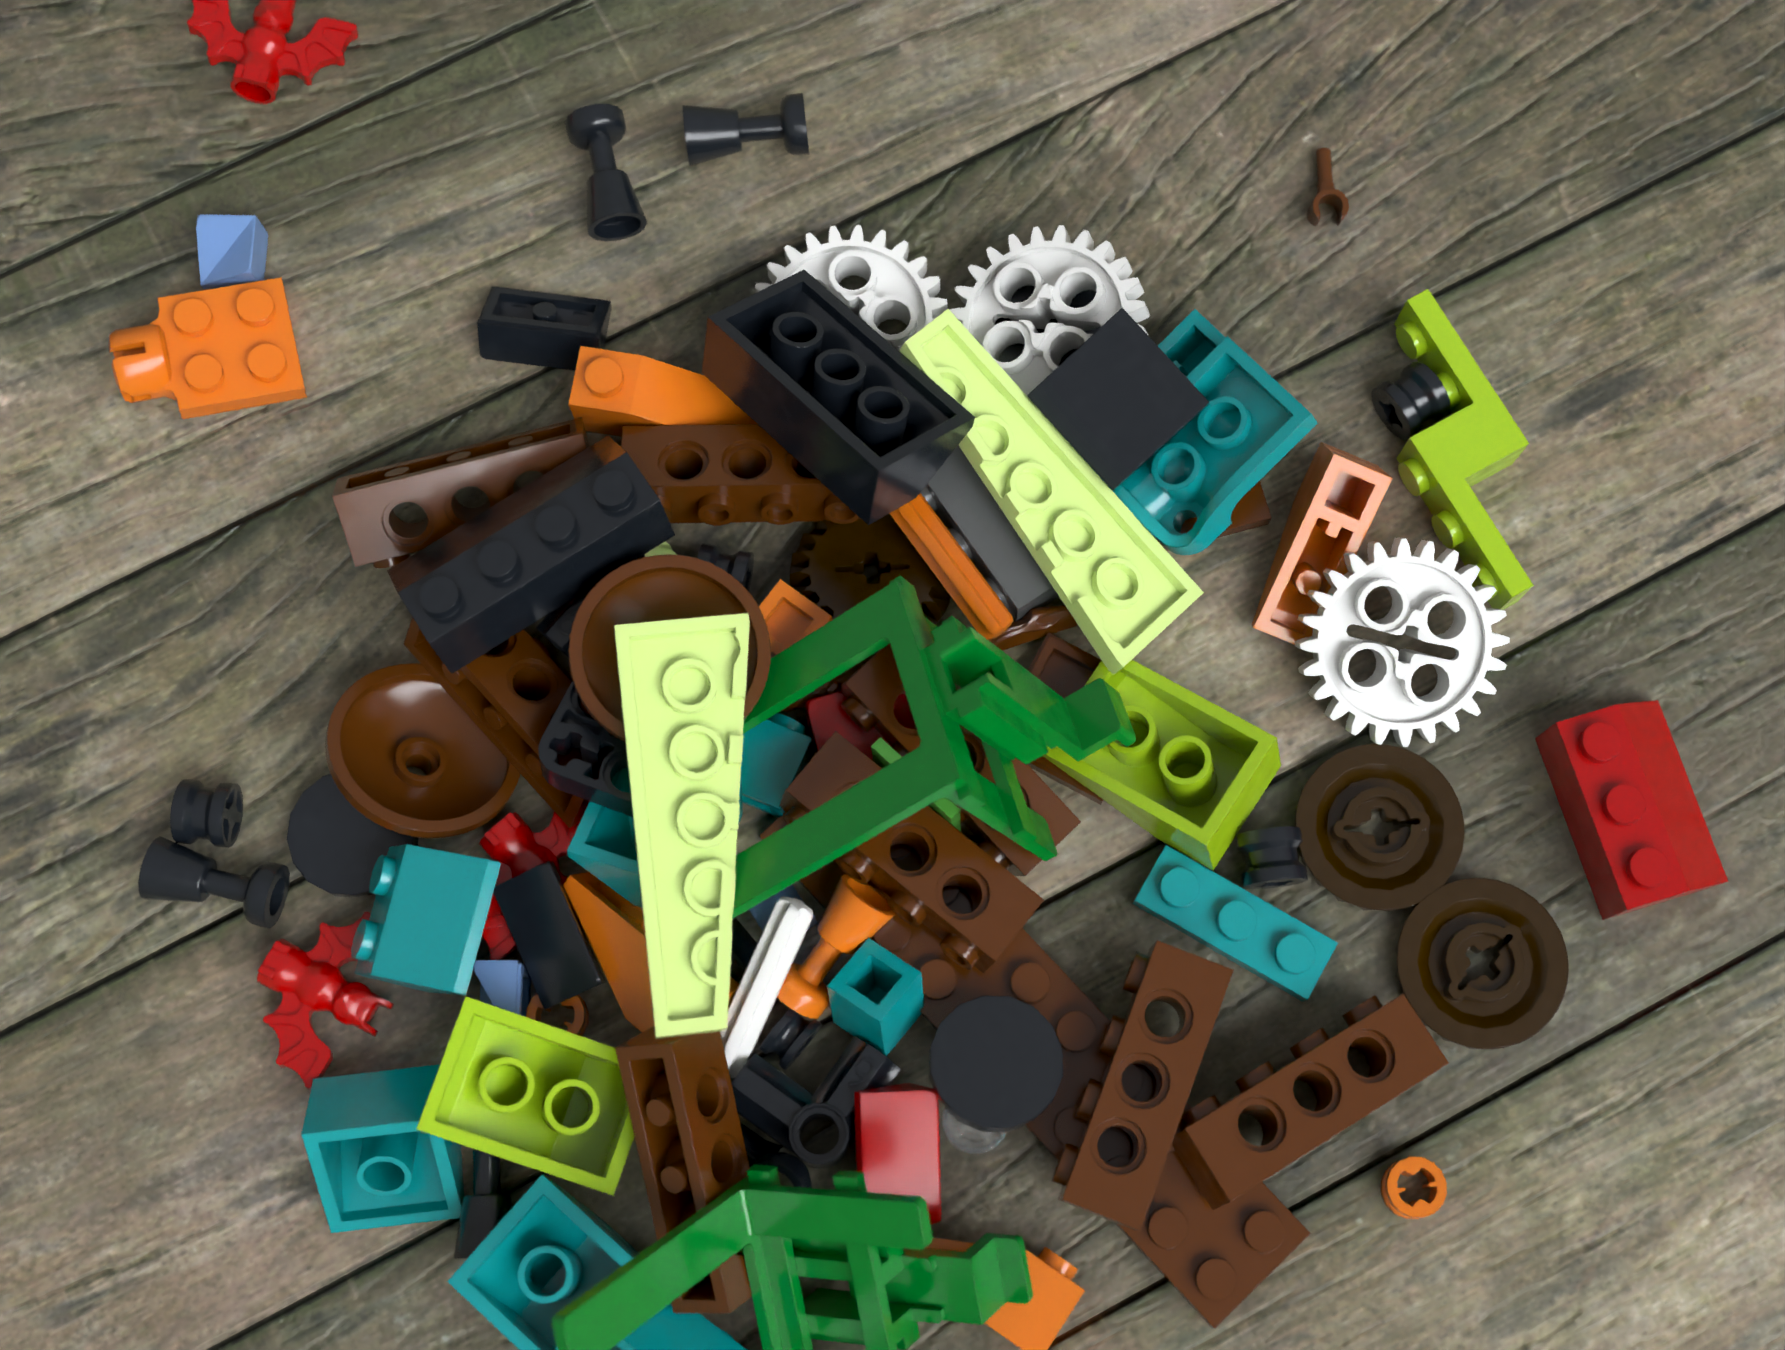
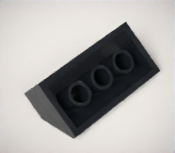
M805 269L708 316L702 373L867 525L874 523L915 499L973 427L975 417Z
M606 436L387 570L397 593L426 640L451 674L596 585L615 569L638 559L675 536V533L660 499L629 454L612 438Z

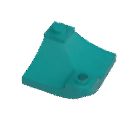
M1196 309L1158 347L1210 404L1113 491L1134 516L1168 550L1178 555H1193L1206 549L1232 524V511L1241 498L1318 424L1314 416L1232 339L1228 336L1225 337ZM1196 517L1197 521L1193 528L1187 533H1181L1183 523L1189 518Z

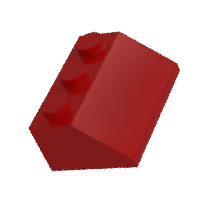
M1658 700L1616 704L1554 723L1535 738L1602 920L1728 882Z

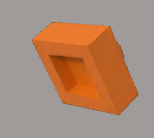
M781 579L759 605L768 628L771 657L779 654L832 620L830 614Z

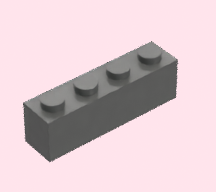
M958 445L920 493L1011 613L1013 622L1021 620L1030 609L1045 607L1059 596Z

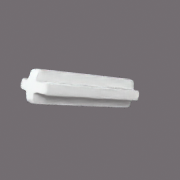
M782 896L776 900L729 1005L727 1029L720 1032L731 1078H735L742 1067L748 1062L813 919V910L800 899Z

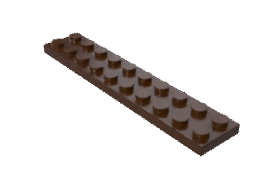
M784 812L783 815L759 835L760 840L788 825L784 820L787 812ZM897 844L890 847L891 859L897 867L905 871L921 869V858L913 847L906 844ZM833 860L800 879L799 882L826 910L841 876L846 873L838 866L836 860ZM871 881L868 882L869 885H871L877 891H879L887 900L890 899V897L880 888H878L874 883H872ZM946 886L943 888L942 897L944 903L951 911L958 914L972 912V899L966 890L959 886ZM895 914L870 939L922 973L925 1006L921 1012L936 1030H938L940 1023L958 1005L981 996L1013 997L1035 1007L1052 1024L1063 1049V1077L1052 1103L1034 1121L1026 1123L1024 1126L1058 1161L1066 1142L1078 1146L1086 1120L1076 1117V1112L1089 1078L1101 1082L1110 1057L1099 1053L1110 1020L1023 928L997 961L983 973L975 966L968 970L951 960L939 946L942 939L923 923L919 927H914ZM1131 1064L1122 1073V1088L1129 1098L1137 1102H1147L1153 1097L1157 1083L1153 1072L1149 1068L1141 1064ZM1186 1103L1183 1113L1192 1108L1188 1103ZM1182 1118L1175 1135L1187 1128ZM1115 1127L1107 1128L1098 1139V1153L1106 1164L1120 1168L1130 1161L1134 1147L1131 1137L1124 1130ZM1173 1145L1170 1147L1141 1231L1132 1230L1115 1223L1210 1327L1214 1329L1311 1234L1263 1182L1233 1201L1212 1210Z

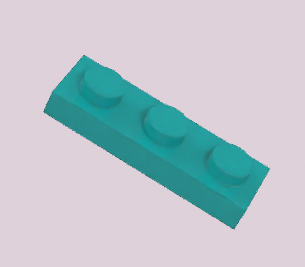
M1167 845L1161 851L1132 903L1302 1002L1308 1000L1338 942Z

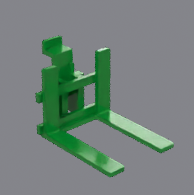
M898 576L883 589L771 658L768 678L763 693L750 715L743 721V734L890 644L920 737V745L895 762L737 854L733 918L941 798L951 800L1046 862L1054 858L1058 853L1048 824L1044 817L1026 805L1012 760L1017 758L1027 765L1048 753L1047 746L1050 749L1058 746L1079 762L1115 740L1120 741L1126 747L1132 745L1136 741V735L1120 693L1106 681L1098 678L1063 698L972 627L967 628L954 616H950L942 621L941 626H936L924 617L915 587L903 577ZM954 683L960 687L957 691ZM960 725L981 739L995 784L974 770Z
M753 1165L747 1170L748 1177L742 1179L557 1312L552 1318V1326L558 1350H610L741 1249L744 1254L763 1350H813L811 1339L865 1345L866 1350H907L920 1338L918 1322L938 1324L941 1321L983 1325L1006 1302L1027 1304L1033 1298V1290L1024 1240L1019 1235L985 1233L965 1252L926 1248L933 1241L927 1204L921 1196L867 1192L864 1172L839 1171L833 1175L835 1190L781 1186L777 1166ZM799 1276L848 1281L850 1291L817 1288L803 1300Z

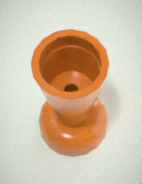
M847 874L842 875L817 926L821 939L802 965L792 963L777 998L800 1015L810 1019L821 1017L830 1003L827 986L823 979L842 953L853 955L868 938H871L896 914L889 907L888 900L868 883L864 885L855 881Z

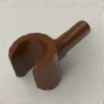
M1320 148L1316 150L1317 195L1308 208L1307 218L1313 226H1317L1320 221L1319 205L1324 203L1330 204L1336 210V225L1339 226L1348 213L1349 203L1345 194L1335 189L1332 177L1331 150L1329 148Z

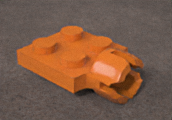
M282 277L157 298L159 305L157 319L146 325L116 329L109 335V353L113 352L115 358L111 363L115 381L124 400L130 403L164 397L170 398L178 403L182 419L307 398Z

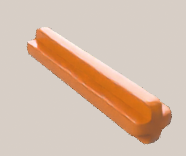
M919 493L915 499L889 513L975 630L987 640H992L1004 633L1012 624L1013 616L923 495Z

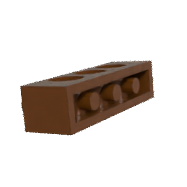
M582 417L337 478L332 498L355 567L373 563L375 568H388L401 563L410 557V553L422 550L520 490L521 488L515 482L520 474L526 471H538L546 474L587 449L590 445ZM473 486L483 490L489 500L480 507L468 508L461 505L456 500L454 494L463 487ZM403 502H413L425 510L427 517L417 523H406L395 515L393 508Z
M758 424L622 426L621 447L629 454L660 499L670 523H706L708 525L721 526L739 522H768L775 525H785L792 522L827 520L838 524H849L861 519Z
M412 617L404 641L406 648L564 823L571 828L580 822L589 801L556 789L548 784L542 775L538 752L540 740L572 682L552 661L544 644L537 638L530 637L523 629L488 651L492 655L483 654L451 674L430 646ZM518 694L526 695L532 698L534 701L524 699ZM580 702L579 707L582 711L590 715L583 703ZM572 748L567 756L557 754L558 762L561 766H567L571 759L582 760L581 751L576 748ZM592 767L593 777L597 780L599 779L600 769Z
M889 644L873 654L838 689L847 698L840 705L852 721L866 733L874 727L891 747L903 757L919 747L920 737L917 729L903 727L894 716L893 707L895 700L900 694L906 693L891 645ZM960 725L974 770L995 784L981 739ZM1015 758L1012 760V764L1026 805L1044 817L1056 847L1081 821L1028 764L1025 765ZM955 804L960 809L961 823L963 822L980 840L977 846L1014 876H1026L1042 860Z
M835 731L785 790L779 805L780 808L787 812L784 820L787 824L792 823L882 768ZM929 806L924 807L835 859L838 866L855 881L864 885L871 881L890 897L887 901L889 907L905 922L914 927H919L923 923L942 939L939 944L942 951L955 963L968 970L975 966L984 973L990 968L1044 901L1043 898ZM897 844H906L913 847L921 858V869L905 871L897 867L891 859L890 847ZM946 886H959L966 890L972 899V912L958 914L951 911L944 903L942 897L943 888Z
M1158 940L1150 947L1148 955L1136 951L1122 988L1133 993L1124 1018L1112 1015L1099 1053L1110 1057L1101 1082L1089 1078L1076 1112V1117L1086 1120L1078 1146L1065 1143L1052 1177V1182L1062 1185L1058 1197L1059 1201L1129 1229L1141 1231L1232 977L1233 969ZM1162 1001L1170 1004L1176 1010L1179 1016V1027L1174 1036L1160 1037L1149 1030L1145 1022V1011L1148 1004ZM1141 1064L1153 1072L1157 1086L1155 1094L1149 1101H1134L1124 1092L1121 1077L1128 1065ZM1110 1127L1124 1130L1133 1142V1155L1130 1161L1120 1168L1106 1164L1098 1153V1139L1101 1133Z
M1404 994L1384 1006L1378 997L1374 995L1342 1015L1349 1027L1330 1039L1324 1028L1317 1030L1289 1048L1296 1060L1276 1072L1270 1061H1267L1235 1081L1242 1093L1221 1106L1214 1094L1182 1114L1181 1118L1187 1128L1174 1136L1172 1145L1212 1210L1233 1201L1449 1064ZM1349 1047L1358 1049L1366 1056L1370 1068L1368 1077L1357 1074L1349 1065L1347 1058ZM1295 1080L1307 1083L1314 1090L1317 1099L1315 1111L1304 1109L1296 1101L1293 1094ZM1241 1113L1253 1116L1260 1123L1263 1130V1140L1260 1146L1248 1143L1241 1136L1238 1129V1119Z
M653 1026L615 1047L657 1240L742 1179L748 1177L747 1170L750 1167L720 1031L655 1039V1029ZM739 1250L671 1302L673 1313L730 1314L751 1298L752 1294L743 1250Z

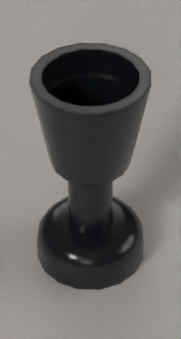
M803 93L786 95L780 103L781 114L739 118V113L736 109L683 105V121L689 165L693 166L741 152L742 142L781 138L784 140L785 149L790 154H809Z
M593 104L573 111L565 120L569 141L578 149L589 151L594 172L587 181V229L589 236L600 241H618L637 235L645 229L647 220L627 173L617 169L612 147L622 140L626 132L623 111L611 104Z
M160 836L151 843L144 856L138 885L141 898L147 900L203 902L209 895L243 902V910L248 922L270 929L276 924L283 911L289 890L290 873L287 866L273 862H266L258 866L251 877L217 870V864L214 859Z
M473 1149V1195L463 1197L453 1259L468 1258L513 1208L511 1195L509 1193H501L500 1157Z

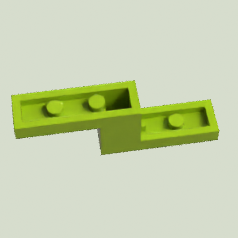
M1427 289L1406 301L1394 323L1396 326V337L1401 349L1410 359H1417L1425 364L1440 379L1449 396L1452 415L1408 439L1396 458L1400 463L1398 471L1407 490L1416 497L1420 495L1432 513V526L1441 543L1448 549L1454 548L1459 552L1458 556L1465 566L1472 564L1480 568L1478 576L1472 583V587L1486 584L1494 586L1497 591L1488 600V603L1494 609L1504 610L1517 603L1534 585L1476 497L1471 486L1512 465L1528 446L1529 442L1435 298Z

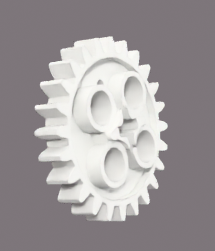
M861 225L855 226L850 240H842L836 226H830L829 242L820 244L817 238L809 232L806 234V252L801 254L790 245L784 247L787 267L772 262L767 264L768 278L773 284L805 269L898 351L909 338L947 310L948 306L947 299L934 298L940 292L939 276L923 278L927 272V259L922 256L908 263V242L904 240L892 250L886 248V231L880 230L871 243L864 241ZM854 275L863 277L868 281L864 287L857 290L845 289L839 285L842 279ZM756 283L755 292L757 293L773 284ZM887 319H897L904 322L907 328L898 334L890 335L880 331L877 326Z
M1064 225L1058 226L1052 241L1045 240L1038 226L1033 227L1031 243L1024 246L1014 234L1009 235L1008 244L1010 252L1004 256L992 247L987 248V255L992 265L987 270L972 264L968 267L976 284L974 287L956 286L954 291L966 306L950 309L955 317L1026 395L1033 391L1059 366L1061 358L1067 352L1078 349L1093 335L1087 334L1084 331L1102 327L1121 308L1136 323L1150 317L1145 302L1136 300L1144 293L1138 277L1129 278L1133 271L1126 257L1113 261L1115 252L1111 243L1107 240L1094 249V241L1087 230H1083L1074 243H1071L1070 236ZM1028 285L1036 286L1033 294L1027 300L1019 303L1010 302L1012 295L1017 289ZM1086 290L1096 291L1094 299L1088 305L1080 308L1070 307L1072 299L1078 293ZM999 318H1009L1012 320L995 325V321ZM1050 319H1056L1058 323H1050ZM1139 325V326L1144 330V332L1147 334L1145 328H1144L1143 326ZM1037 329H1045L1044 333H1038ZM1018 343L1025 344L1022 354L1017 359L1011 362L999 361L1002 351L1008 346Z
M1400 537L1394 538L1391 554L1388 556L1382 545L1375 541L1368 542V561L1363 562L1355 553L1346 552L1343 555L1348 572L1342 575L1339 572L1326 568L1323 574L1332 588L1327 594L1316 590H1309L1307 593L1311 600L1320 606L1317 614L1307 613L1298 615L1297 620L1313 628L1312 636L1295 641V647L1313 652V659L1298 667L1299 673L1305 676H1319L1321 679L1310 689L1309 695L1315 700L1324 699L1329 696L1333 697L1324 713L1333 721L1349 711L1345 730L1355 736L1370 723V740L1376 744L1381 745L1390 729L1393 730L1396 743L1402 747L1409 746L1413 729H1417L1423 740L1429 743L1435 742V724L1438 722L1455 733L1458 732L1460 728L1455 713L1462 709L1478 716L1481 711L1472 698L1475 692L1480 691L1485 694L1495 695L1497 691L1484 678L1487 670H1506L1507 665L1504 662L1491 656L1492 648L1510 643L1509 637L1494 633L1491 629L1492 624L1499 622L1507 616L1506 612L1500 609L1485 608L1484 603L1497 590L1494 586L1487 584L1472 587V583L1480 571L1477 565L1468 564L1455 571L1459 552L1456 550L1446 549L1434 561L1435 549L1434 542L1421 540L1413 556L1411 555L1407 539ZM1385 586L1391 594L1392 607L1384 618L1373 621L1367 616L1364 609L1365 599L1374 588ZM1447 601L1454 613L1453 622L1445 633L1434 635L1427 624L1428 614L1437 603ZM1355 624L1394 635H1403L1404 633L1409 637L1424 642L1452 647L1456 650V656L1450 660L1410 649H1400L1398 652L1397 649L1380 642L1351 637L1346 631L1349 625ZM1370 649L1376 658L1375 671L1367 680L1354 682L1348 672L1349 662L1358 651ZM1432 664L1438 674L1437 684L1429 694L1422 697L1416 696L1411 687V678L1420 666Z

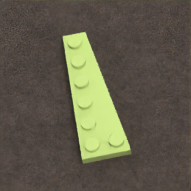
M949 309L945 310L902 345L899 350L900 353L975 417L973 427L958 444L1106 668L1114 675L1204 592Z
M749 613L614 625L655 1039L726 1031L732 918L736 877V846L740 805V775L743 751L744 703L750 626Z

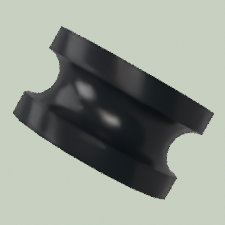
M789 1009L773 1027L759 1049L766 1055L770 1052L778 1054L780 1058L778 1065L787 1070L815 1037L822 1023L817 1019L807 1021L802 1015Z

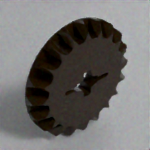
M890 514L870 525H867L862 519L849 524H838L827 520L818 521L811 533H803L796 553H792L789 576L790 586L830 614L832 620L883 589L898 576L903 577L915 587L924 617L935 625L944 615L951 599L944 586ZM866 564H876L878 572L883 573L880 574L879 583H867L865 575H862Z
M1368 744L1348 748L1335 754L1317 768L1302 789L1295 809L1296 827L1301 828L1302 843L1299 845L1302 863L1309 868L1316 879L1317 885L1330 891L1338 901L1350 903L1360 907L1362 910L1391 912L1424 901L1447 882L1453 874L1463 850V813L1452 786L1445 776L1425 758L1401 747L1386 744ZM1372 811L1379 812L1382 822H1392L1393 825L1413 824L1409 827L1398 828L1396 831L1389 833L1384 838V845H1376L1373 835L1344 831L1357 829L1359 826L1366 824L1371 820Z
M1487 878L1462 879L1434 890L1416 904L1411 914L1402 924L1399 942L1395 948L1397 954L1396 978L1400 981L1405 997L1422 1023L1439 1034L1443 1040L1454 1042L1468 1049H1501L1519 1044L1531 1038L1551 1021L1561 1005L1568 984V955L1564 939L1556 922L1548 911L1531 895L1499 880ZM1504 938V943L1493 954L1494 958L1489 964L1490 969L1495 973L1492 980L1485 975H1481L1466 981L1458 989V984L1467 975L1466 970L1471 964L1470 959L1465 955L1467 950L1470 949L1478 954L1486 949L1493 948Z

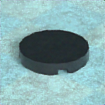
M331 774L322 776L302 793L290 814L287 842L292 861L309 883L338 897L372 895L369 892L370 878L379 856H387L391 846L404 844L418 846L419 837L404 835L386 829L361 814L346 800L335 784Z
M981 996L958 1005L940 1023L929 1050V1079L932 1087L937 1092L939 1100L958 1122L981 1132H1010L1023 1127L1026 1123L1034 1121L1054 1100L1063 1077V1049L1052 1024L1035 1007L1010 996Z

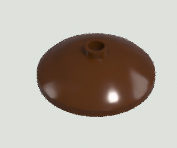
M672 554L654 555L620 566L600 580L582 602L572 625L569 640V665L572 680L581 702L590 715L605 730L625 742L614 625L749 613L750 626L744 703L745 720L763 693L771 660L768 628L758 604L748 590L732 575L720 567L698 558Z
M421 663L388 666L371 672L356 681L338 700L326 731V760L331 776L340 792L365 817L386 829L404 835L421 838H444L477 829L494 818L510 800L521 775ZM417 767L421 769L426 775H416L410 772L407 768Z

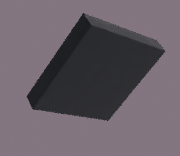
M1123 308L1027 395L1113 491L1210 404Z

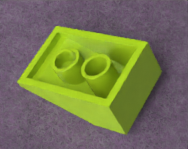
M1131 660L1114 675L1101 661L1085 686L1101 678L1120 693L1136 735L1135 743L1126 747L1120 741L1115 740L1079 762L1058 746L1053 749L1047 746L1049 752L1043 755V757L1160 841L1207 868L1214 870L1281 767L1277 737L1134 660Z
M465 997L416 1130L614 1196L635 1137L615 1048Z

